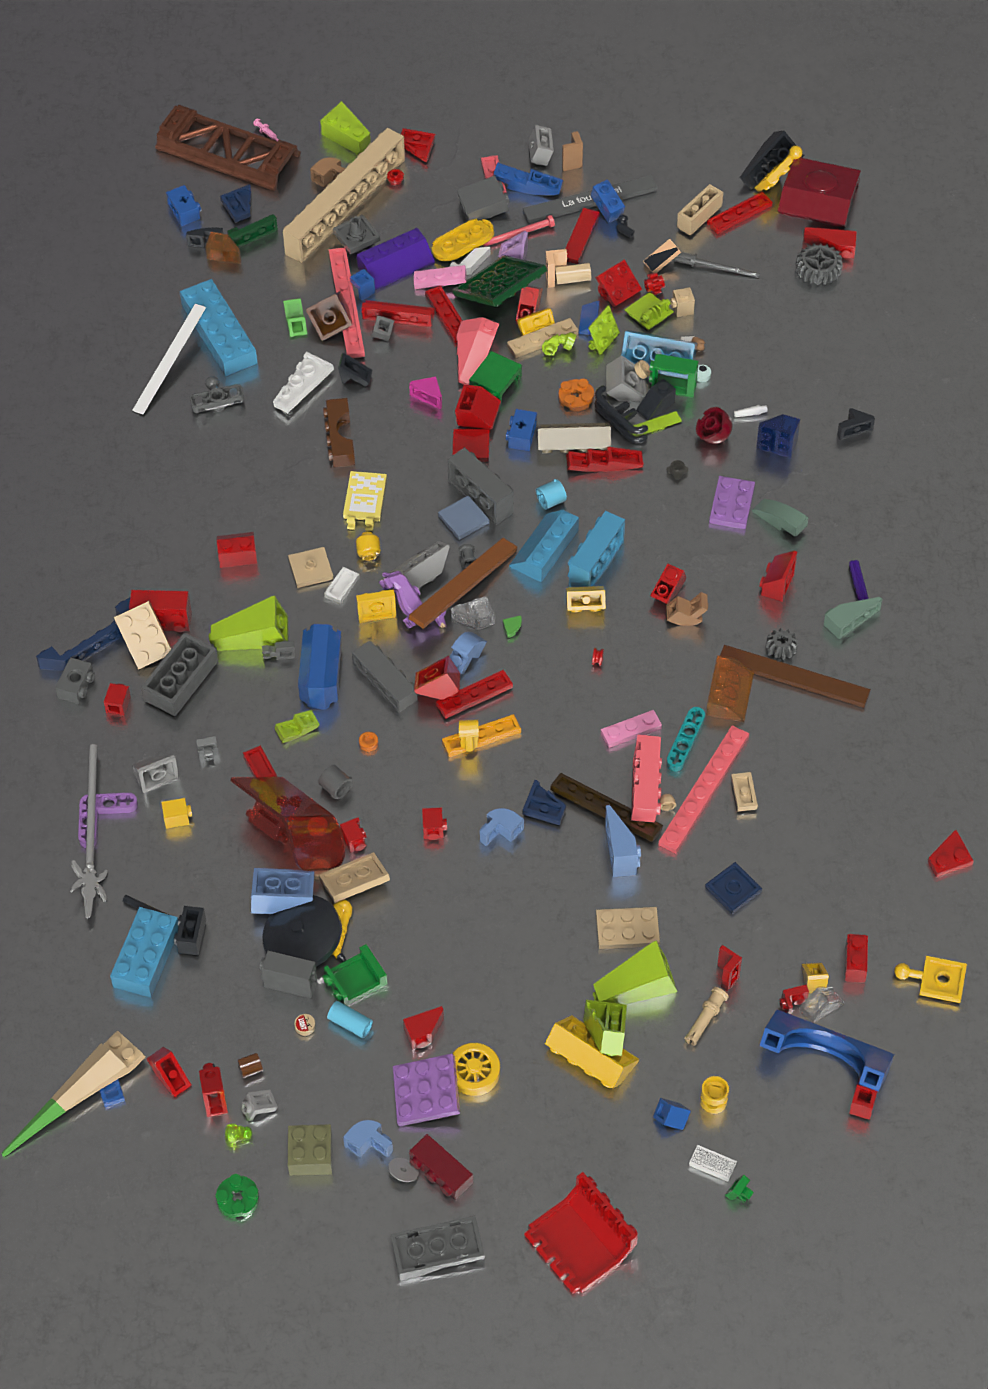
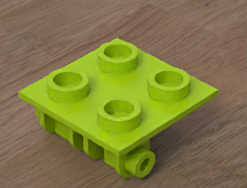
M651 292L624 309L625 312L647 330H650L674 313L669 308L671 303L668 299L659 300Z
M609 305L588 327L593 338L589 341L588 347L591 350L597 349L599 355H601L619 335L620 331Z

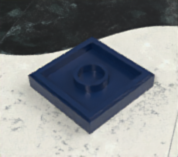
M736 862L705 884V888L731 914L762 892V888Z

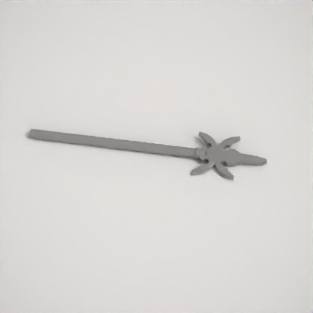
M95 744L89 746L85 868L82 870L75 860L71 861L72 868L80 879L73 883L70 892L79 888L81 884L83 885L81 890L84 897L86 919L91 916L96 890L104 902L107 901L106 893L99 882L105 879L108 870L106 869L97 877H95L97 872L94 870L97 745Z

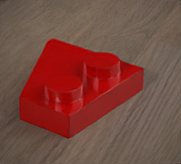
M403 128L400 135L404 136V149L427 162L435 141V134Z
M957 830L953 831L928 858V863L936 877L971 866L974 862Z

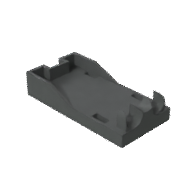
M476 1216L391 1234L400 1281L420 1277L441 1268L485 1259ZM461 1225V1227L456 1226L455 1228L450 1229V1226Z

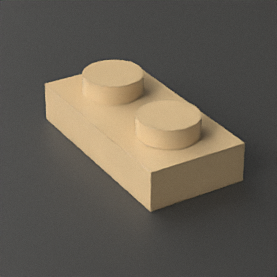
M751 772L731 774L737 811L757 810L758 804Z

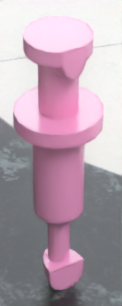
M259 118L255 119L253 125L260 128L259 132L261 134L265 133L271 140H279L277 135L269 129L268 124H262Z

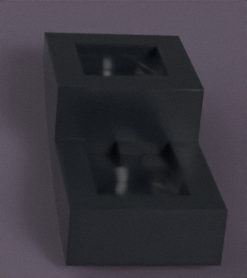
M210 227L188 231L186 233L187 245L205 248L206 243L223 245V228Z

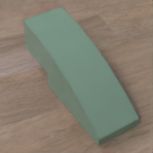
M764 498L752 509L753 513L779 531L785 529L795 537L808 524V517L786 504Z

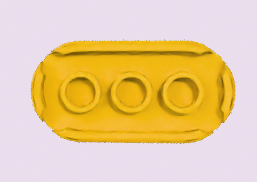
M472 219L433 241V246H431L433 256L441 261H452L460 258L493 238V224L486 219H482V221Z

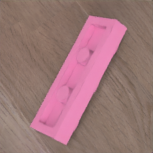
M466 266L414 271L415 289L466 283Z
M652 710L601 729V735L608 748L633 740L637 738V735H646L662 729V724L655 711Z

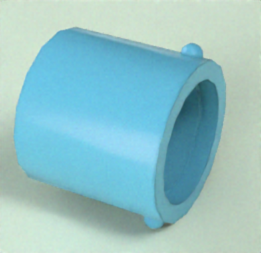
M554 479L536 488L538 501L545 510L560 503L562 504L567 500L565 489L558 479Z

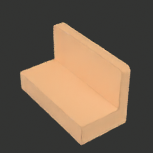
M566 249L546 251L547 272H545L548 288L555 287V267L567 266Z

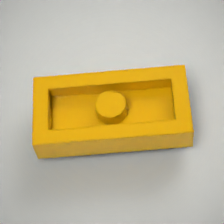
M546 308L517 319L521 336L555 324L551 308Z

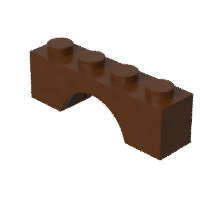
M348 399L326 400V407L323 408L324 418H328V421H325V430L330 433V435L326 436L327 446H331V449L328 450L329 461L333 460V467L354 466L353 440L339 434V430L350 423Z

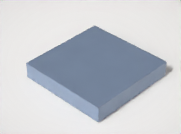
M469 496L438 512V517L458 540L489 524L488 517Z

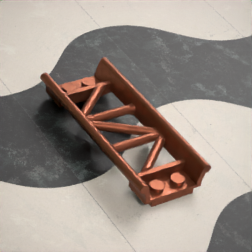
M175 105L160 125L155 146L157 150L272 191H276L278 174L290 157H299L301 151L294 144L262 137L197 114L196 110L182 105ZM194 121L207 125L187 132ZM215 131L201 149L181 143V141ZM229 133L246 139L233 158ZM221 134H223L225 158L209 152ZM252 142L272 148L270 151L240 160ZM264 160L258 169L247 166Z

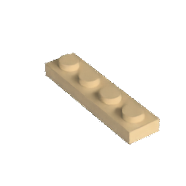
M571 318L508 341L507 347L516 359L541 349L544 341L556 334L559 336L572 332L578 335V329Z

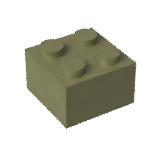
M331 1124L288 1126L289 1176L332 1174Z

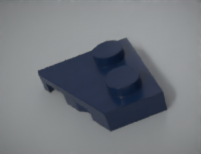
M250 184L220 196L221 202L235 223L251 217Z
M534 780L522 814L560 825L566 811V805L560 799H556L549 790L546 791L541 787L539 781Z

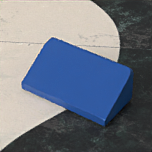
M600 301L582 305L579 334L591 335L588 327L599 316Z

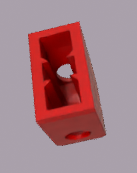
M206 1063L203 1065V1069L199 1071L207 1117L227 1114L228 1110L220 1067H215L214 1063ZM217 1093L218 1095L217 1097H210V1094Z

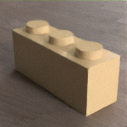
M709 184L678 213L677 228L691 236L722 207L723 192Z

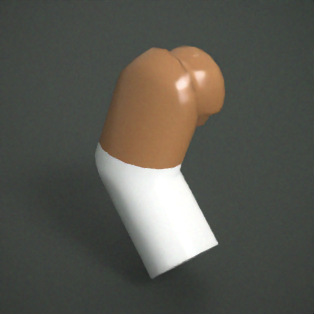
M695 336L681 337V340L696 342L697 351L705 349V341Z

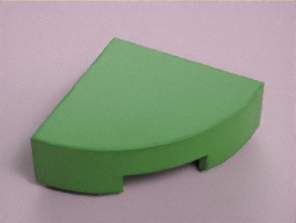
M521 615L503 619L507 638L513 637L522 625Z

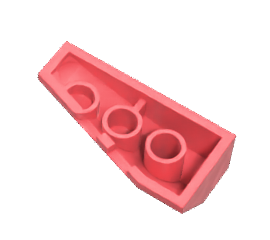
M484 317L461 322L456 335L459 383L469 385V379L488 356L499 323Z

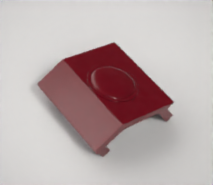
M805 158L794 159L783 186L778 213L846 228L850 204L856 186H859L861 170Z

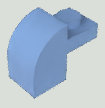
M473 632L463 633L452 646L454 650L450 658L461 674L465 673L472 658H479L487 643L486 640Z
M505 808L490 811L487 814V823L480 829V842L487 846L498 834L512 842L524 830V819L514 811Z
M360 1121L352 1126L343 1136L344 1146L360 1158L371 1146L387 1158L393 1152L392 1140L386 1134H382V1126L376 1121Z

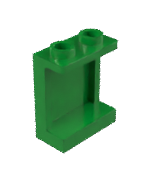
M491 351L469 379V385L483 387L502 402V395L514 379L519 381L522 377V365Z
M367 944L359 947L360 953L331 969L328 965L324 967L323 979L326 985H331L334 990L333 995L335 999L341 1001L346 1006L387 985V974Z

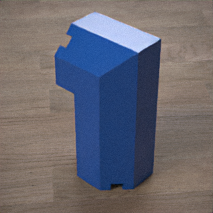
M313 624L310 626V630L307 631V628L303 630L298 689L300 700L304 701L310 709L326 710L332 702L338 701L342 635L340 630L334 631L333 626L329 624Z

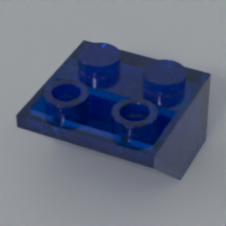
M782 414L760 422L756 448L791 458L798 441L800 419Z

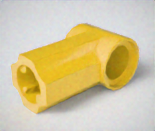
M459 720L461 748L468 752L473 751L478 747V720Z

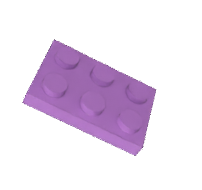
M719 476L709 523L746 529L755 482Z

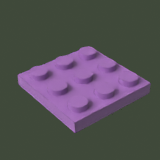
M453 1053L393 1066L396 1114L399 1126L460 1114L456 1062Z

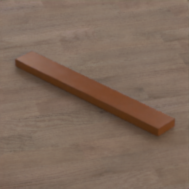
M505 538L500 539L409 614V620L424 629L517 551V546Z

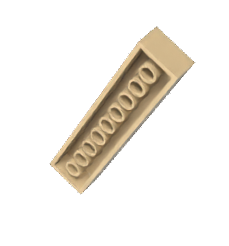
M389 128L380 133L352 163L348 164L342 173L337 175L332 183L327 185L325 190L318 194L299 215H296L289 225L284 227V248L287 256L302 263L333 232L334 227L340 225L387 179V173L390 170L397 169L405 161L404 136Z

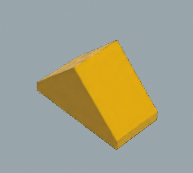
M822 962L802 964L804 985L807 984L809 993L826 992L829 976Z

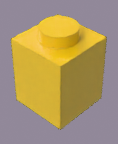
M185 798L161 802L166 829L190 825L188 817H192L191 806L186 805Z

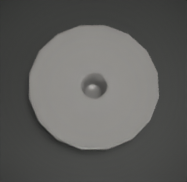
M394 1158L388 1164V1170L391 1175L400 1181L412 1182L419 1175L418 1170L407 1159Z

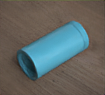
M339 1001L334 1002L327 1015V1019L361 1038H365L373 1025L372 1019Z

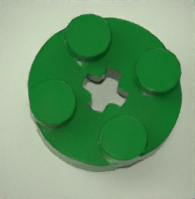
M233 1174L225 1179L217 1188L215 1197L218 1208L227 1217L249 1216L258 1206V1188L248 1177ZM235 1193H241L242 1199H236L234 1201L233 1195Z

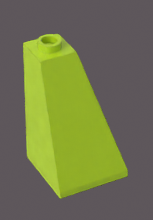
M271 596L212 624L209 641L215 646L217 651L262 649V646L266 645L275 646L277 642L288 641V615L276 596Z
M656 940L593 984L595 992L592 994L595 1001L630 1004L678 991L667 958Z

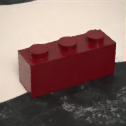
M428 1134L409 1150L412 1166L417 1170L421 1169L431 1183L436 1182L447 1197L451 1196L457 1200L473 1184V1174Z

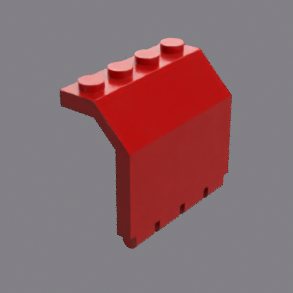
M584 1172L576 1176V1186L568 1196L528 1225L529 1230L524 1234L534 1247L541 1243L536 1250L547 1263L554 1259L549 1266L560 1279L568 1276L564 1279L563 1283L572 1294L578 1290L583 1293L617 1268L637 1245L638 1232L634 1226L628 1225L625 1222L622 1212L618 1208L614 1209L610 1204L609 1197L604 1192L601 1193L597 1189L594 1179L591 1176L587 1177Z

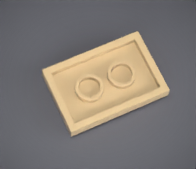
M150 601L114 617L138 669L164 658L172 649Z
M374 852L319 874L320 881L334 903L390 880L389 874Z
M657 907L596 910L599 949L646 947L656 940L660 945Z

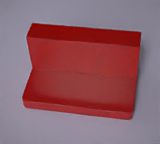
M721 945L717 966L723 970L721 987L728 991L740 977L742 957Z

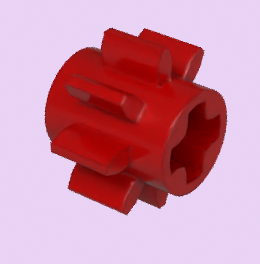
M657 273L648 274V279L644 280L646 291L654 295L662 293L661 289L665 288L663 276H658Z

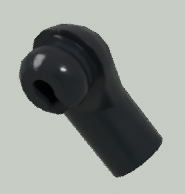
M622 214L617 219V229L619 232L632 238L635 231L628 227V217Z

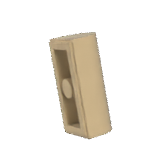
M590 263L555 267L556 285L591 280Z

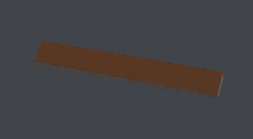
M728 645L723 646L718 658L719 664L865 708L871 690Z

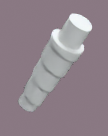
M752 406L733 411L734 417L761 415V413L767 412V406Z

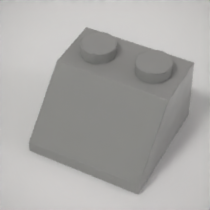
M620 356L606 365V393L618 401H642L647 394L646 378H640L635 371V364Z

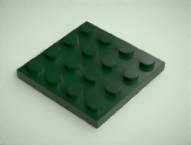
M503 255L466 280V283L460 284L452 291L454 296L496 307L501 305L505 299L514 296L520 289L526 288L533 280L539 279L542 274L547 272V269L543 264Z

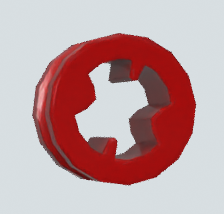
M594 648L592 665L598 663L599 666H602L604 649L597 650V648Z

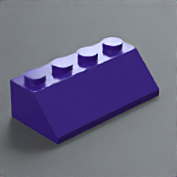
M418 228L357 254L359 271L365 269L374 278L375 291L413 274L414 271H420L435 264L427 240Z

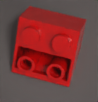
M463 385L455 409L457 426L492 430L501 400L481 386Z

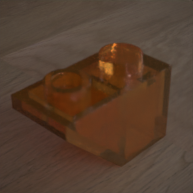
M211 232L206 244L207 259L241 264L240 249L228 234Z

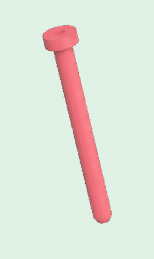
M549 215L540 222L495 236L489 242L483 244V246L487 247L511 239L523 231L529 233L546 226L550 228L555 227L552 215Z

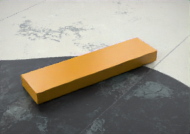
M512 714L480 725L478 747L521 733V728L515 715ZM459 733L442 738L443 746L449 757L466 752L464 748H461Z

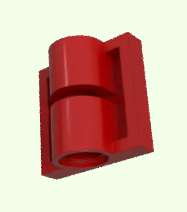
M625 259L595 277L599 283L598 292L600 296L606 301L609 300L612 307L617 306L642 290Z

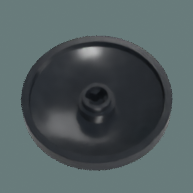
M313 895V901L273 913L269 916L262 936L265 952L267 954V951L313 961L317 967L326 961L337 948L342 934L341 919L330 902L322 897Z

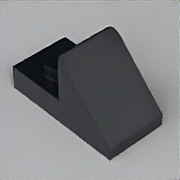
M342 353L338 366L342 383L344 384L352 378L363 386H367L370 382L372 369Z
M849 408L848 420L839 423L837 435L839 439H845L873 430L875 417Z

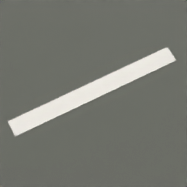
M198 304L194 305L132 411L144 414L206 307Z

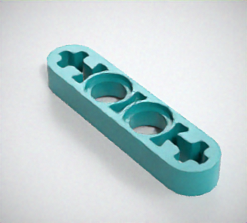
M693 707L688 711L667 756L666 765L672 772H679L683 769L704 724L705 711L700 707ZM696 715H699V717H697L695 723H693V717H695ZM690 728L693 729L695 733L692 735H687L684 732V730ZM683 743L686 744L688 748L685 750H680L677 746ZM678 755L679 761L676 764H673L672 762L675 761L676 756Z

